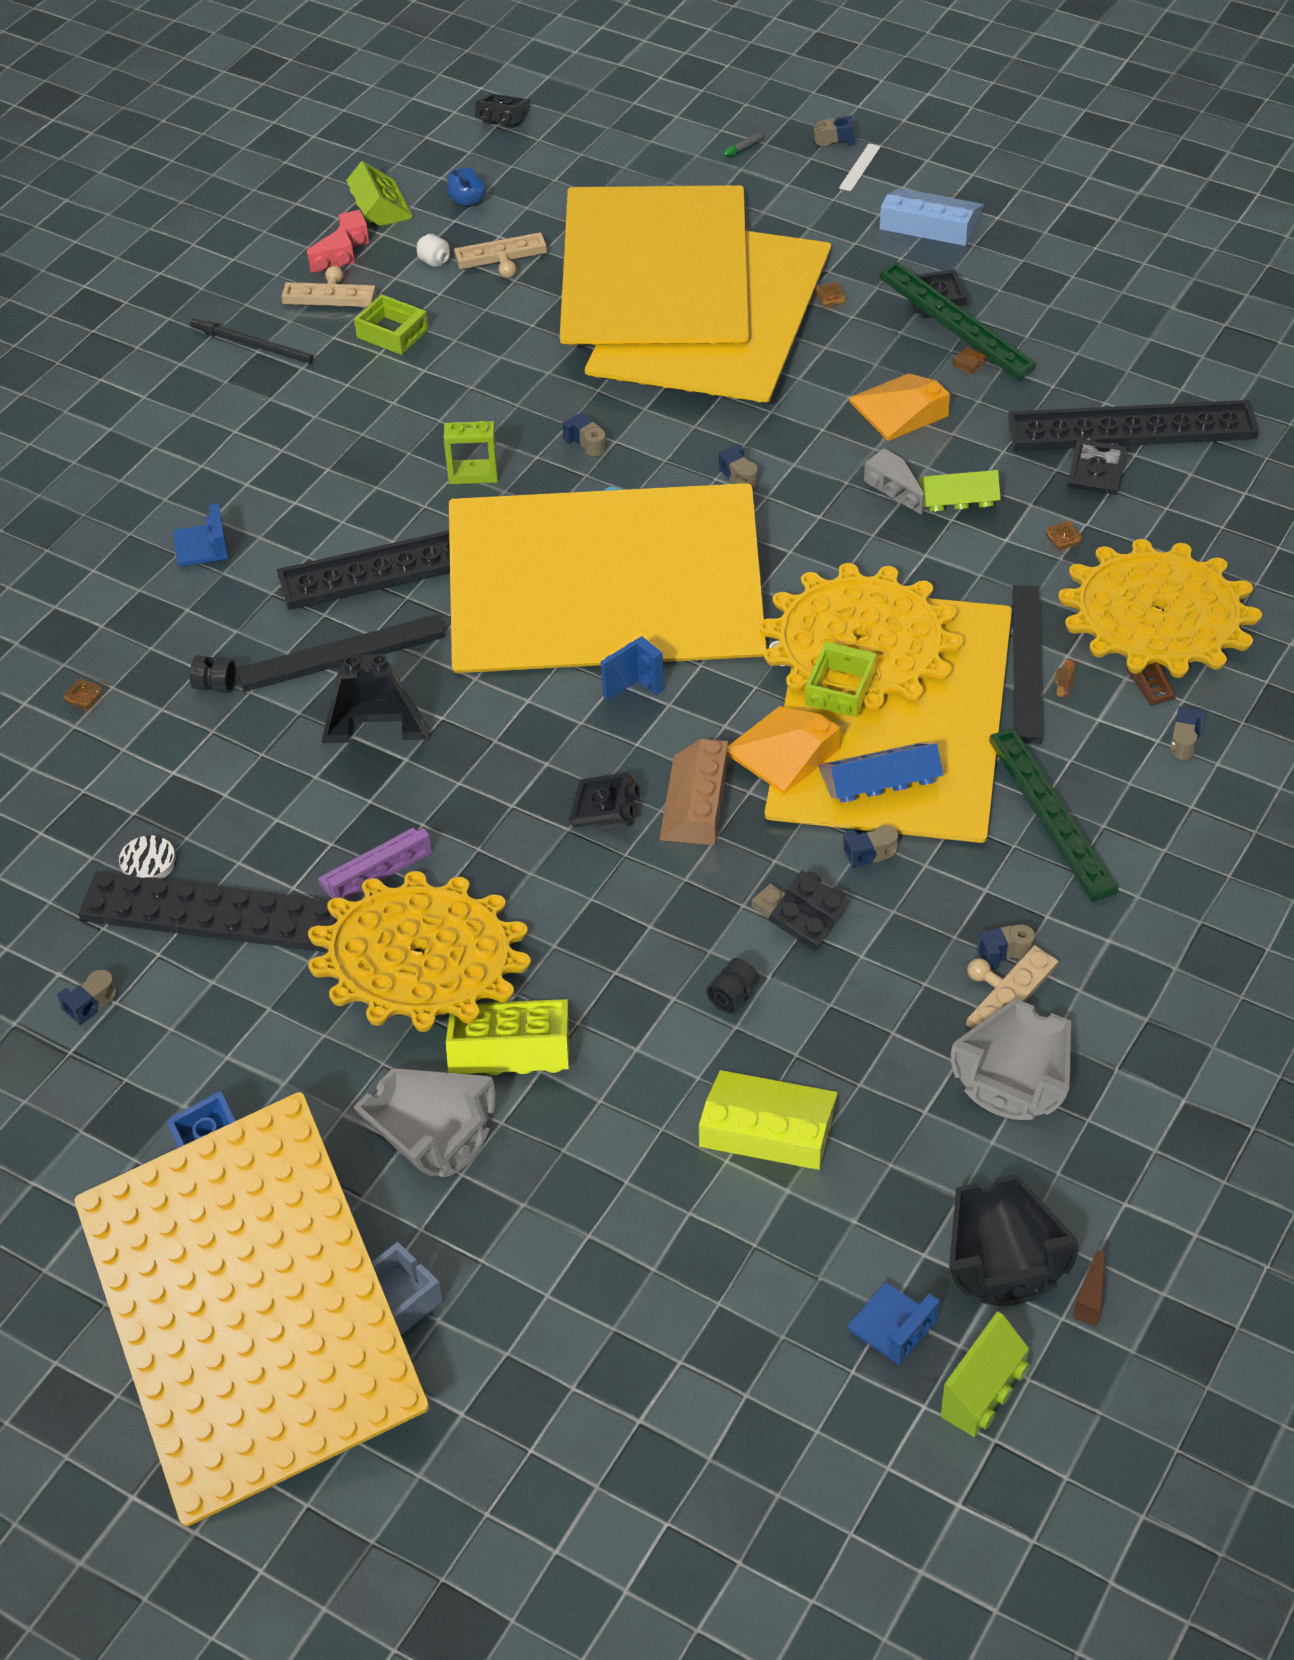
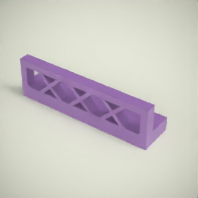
M413 827L319 877V884L331 899H347L362 891V883L365 880L373 878L381 881L431 854L430 836L424 828L416 831Z

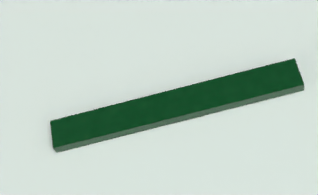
M896 260L880 272L879 278L1019 382L1035 369L1036 363Z
M1015 728L991 734L989 738L990 744L1091 902L1116 895L1119 889Z

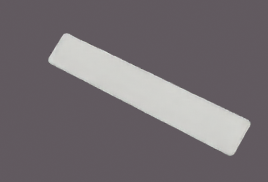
M874 144L867 145L839 189L847 191L853 189L880 146Z

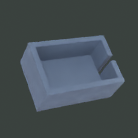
M398 1242L372 1261L401 1335L443 1302L439 1280L421 1263L417 1266L416 1259Z

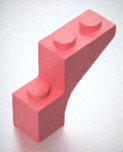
M360 210L339 214V228L307 250L311 273L327 270L331 266L340 267L354 263L352 247L369 243L367 224Z

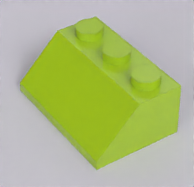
M361 161L346 181L350 187L351 194L356 199V205L362 212L363 218L369 223L374 222L380 226L411 219L413 214L395 179Z
M998 470L924 476L916 480L925 494L924 508H929V512L944 511V506L954 505V510L969 509V504L979 503V508L992 507L994 502L1001 500Z
M998 1311L944 1384L941 1418L974 1438L981 1428L986 1430L990 1426L996 1414L994 1412L995 1408L999 1403L1004 1405L1013 1391L1012 1384L1016 1379L1021 1381L1030 1367V1363L1027 1362L1028 1346L1004 1315Z

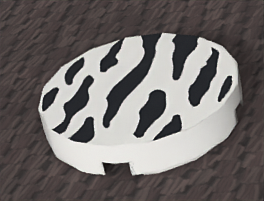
M153 835L142 836L130 841L119 855V865L122 873L140 878L164 879L172 872L176 860L175 851L171 843L162 837Z

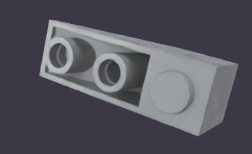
M883 448L865 462L864 482L917 513H923L925 494L901 457Z

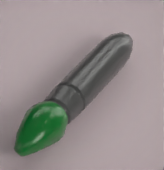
M754 134L734 146H729L723 155L725 157L736 155V153L761 141L764 138V134Z

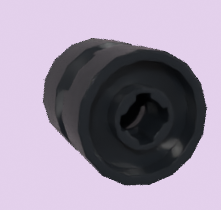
M196 655L192 660L189 675L192 689L209 690L212 687L213 691L230 693L236 679L235 661L225 658H217L214 661L212 657Z
M733 958L722 969L720 975H717L707 986L706 994L712 1004L718 1009L732 1014L744 1003V997H749L759 986L760 976L748 962L739 958Z

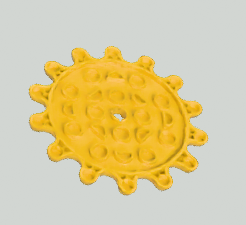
M1137 539L1132 543L1133 551L1129 554H1119L1106 546L1099 547L1096 550V558L1100 565L1096 567H1087L1082 564L1072 565L1069 569L1071 579L1078 582L1081 586L1076 589H1062L1058 594L1059 601L1063 606L1072 607L1080 611L1078 614L1066 618L1067 630L1074 634H1092L1095 639L1090 643L1089 648L1093 656L1101 658L1111 653L1121 654L1127 658L1128 670L1135 674L1141 673L1147 665L1153 664V662H1158L1165 666L1171 676L1175 678H1182L1189 669L1188 663L1195 661L1202 662L1211 669L1219 670L1227 661V657L1221 649L1234 648L1245 651L1253 643L1251 635L1243 632L1239 627L1243 625H1256L1262 618V612L1259 609L1245 606L1239 601L1251 594L1253 586L1250 582L1226 580L1222 574L1227 569V561L1222 558H1212L1206 562L1195 561L1191 557V547L1185 543L1175 544L1168 552H1158L1152 548L1149 541Z
M852 563L842 564L839 567L838 577L833 580H825L814 572L803 574L801 583L805 591L799 595H792L786 592L776 593L773 596V603L777 609L784 613L783 616L777 619H764L759 624L760 631L765 637L775 638L780 641L778 645L764 652V659L770 666L787 665L794 669L786 678V683L792 691H800L805 688L825 641L876 653V673L864 699L865 706L871 711L880 709L884 701L883 696L888 693H899L910 701L919 699L923 693V687L918 682V679L922 677L946 679L951 672V666L942 660L939 654L958 651L963 644V638L959 634L949 633L942 629V625L951 622L955 618L956 609L947 604L934 606L927 602L926 599L933 592V585L930 582L919 581L911 586L901 585L897 582L898 571L892 566H884L875 576L866 577L861 575L857 566ZM859 634H863L866 637L857 640L856 636ZM828 669L820 687L855 695L862 677Z
M412 871L405 875L404 884L398 888H389L380 880L371 878L362 883V890L365 894L362 900L357 902H351L343 898L329 900L327 908L330 914L338 921L331 926H314L309 929L308 937L312 944L328 949V952L323 956L311 959L308 966L310 972L315 977H333L339 980V983L329 991V998L334 1005L344 1006L350 1002L361 1001L369 1005L366 1016L372 1025L380 1026L391 1016L401 1014L412 1018L413 1025L418 1031L427 1032L432 1028L437 1015L450 1013L457 1016L464 1023H473L479 1015V1007L476 1004V1001L479 999L490 998L499 1002H506L511 998L514 993V987L505 981L502 975L512 972H525L531 963V958L526 953L512 950L509 945L523 940L528 929L522 922H503L497 918V915L502 912L506 904L502 896L490 895L483 899H473L467 894L469 881L463 877H454L445 886L433 887L427 883L426 877L422 872ZM418 948L424 951V954L422 952L414 951V949Z

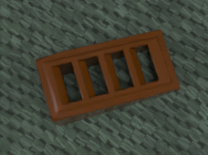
M1158 662L1147 665L1144 670L1148 669L1150 672L1135 674L1126 667L1128 674L1151 706L1176 698ZM1149 677H1154V678H1155V679H1152V680H1149V681L1146 680V678H1149ZM1155 684H1159V685H1160L1159 687H1156V688H1152V689L1150 688L1151 685H1155ZM1161 691L1165 692L1164 695H1160L1157 697L1154 696V693H1158Z
M1102 1251L1096 1252L1076 1299L1073 1312L1074 1319L1092 1326L1098 1325L1102 1311L1105 1253Z

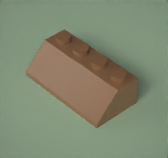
M700 739L674 755L660 831L661 841L715 845L728 766V741Z

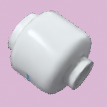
M434 234L423 236L416 246L418 258L432 267H439L449 259L450 247L448 242Z

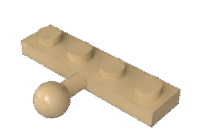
M541 232L454 249L459 269L500 262L499 273L503 278L507 279L512 278L517 270L514 262L510 260L547 253L546 244Z
M331 266L325 272L327 284L286 282L281 296L283 304L368 307L375 299L376 289L375 285L338 284L343 279V271L338 266Z
M1034 945L1009 974L1002 979L991 971L990 965L986 960L981 958L973 959L967 967L969 977L977 982L986 981L995 989L968 1017L966 1025L971 1029L975 1028L1014 999L1026 1002L1057 968L1058 960Z

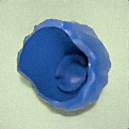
M473 168L455 169L450 171L447 178V194L455 204L465 207L468 205L474 206L484 199L486 186L477 177Z

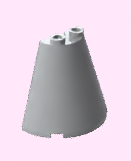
M1014 999L953 1043L951 1064L955 1077L961 1079L966 1087L965 1093L974 1102L996 1115L1015 1120H1033L1037 1115L1044 1113L1048 1115L1062 1104L1069 1091L1071 1021L1053 1013L1048 1017H1041L1036 1013L1035 1006Z
M392 1068L379 1081L376 1088L377 1093L374 1096L367 1093L354 1106L355 1111L421 1172L432 1177H447L463 1169L482 1147L490 1128L485 1127L489 1113H494L495 1087L493 1079L488 1076Z

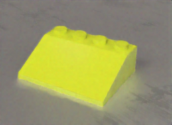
M568 999L476 1003L479 1007V1015L473 1023H464L457 1016L449 1014L446 1037L448 1073L499 1075L503 1072L528 1074L532 1071L540 1070L556 1073L563 1069H569Z
M720 1070L705 1102L701 1116L699 1147L820 1170L838 1092Z

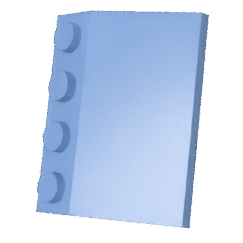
M898 188L887 194L881 205L880 230L966 246L982 213L984 204Z

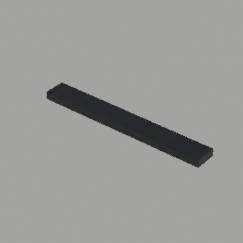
M1013 586L1014 728L1024 743L1042 744L1039 587Z
M436 614L236 669L243 691L246 692L342 666L344 659L349 655H383L445 638Z

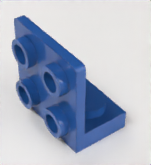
M219 503L209 505L210 515L205 516L207 525L173 531L179 567L228 559Z
M641 636L612 655H608L601 661L603 697L609 700L638 681L644 688H648L655 695L664 690L663 653Z
M885 1283L849 1323L848 1330L900 1366L938 1321L940 1300L929 1293L922 1303L919 1301L915 1302L888 1283Z

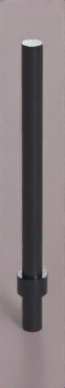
M194 318L190 320V327L202 330L205 334L213 337L218 335L309 364L314 359V356L223 328L218 323L212 321L204 322Z

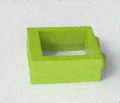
M382 294L354 319L357 338L403 355L428 331L427 312L425 310ZM384 318L402 324L394 332L378 326Z
M494 421L444 423V446L449 484L498 482ZM488 442L489 459L454 460L452 444Z
M825 641L805 686V705L857 717L876 673L877 654ZM832 669L861 676L862 679L855 695L820 687L827 670Z

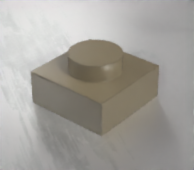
M769 884L752 899V908L769 918L785 893Z

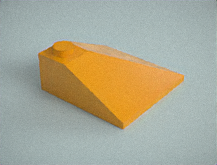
M909 373L849 397V402L887 441L946 418L949 414L950 393L936 380Z
M779 706L728 746V756L785 794L818 768L819 764H823L839 751L840 727L820 714Z

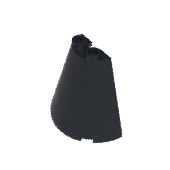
M349 655L344 659V664L338 671L322 735V743L349 742L350 723L402 721V740H429V730L426 721L385 655Z
M1018 1174L997 1178L993 1186L989 1188H982L978 1183L956 1188L949 1268L955 1284L965 1295L969 1296L971 1294L979 1298L981 1303L988 1305L1009 1306L1022 1304L1047 1294L1058 1286L1056 1281L1064 1273H1070L1078 1255V1241L1076 1237Z

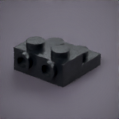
M490 93L476 101L475 118L481 119L484 123H495L496 121L502 123L503 126L513 127L522 121L523 111L530 108V99Z
M956 269L916 275L957 306L967 305V295ZM913 303L914 313H919L921 318H932Z
M1077 439L1068 487L1117 495L1127 447L1121 446L1118 443L1106 444L1093 439Z
M630 772L580 779L569 817L571 825L573 827L598 824L602 831L627 828L629 820L635 818L633 804L634 800L639 799L641 795L639 784L634 781Z
M801 870L770 914L768 920L816 951L842 916L850 901L846 899V895L841 889L836 887L830 889L824 885L820 876L816 873H806Z

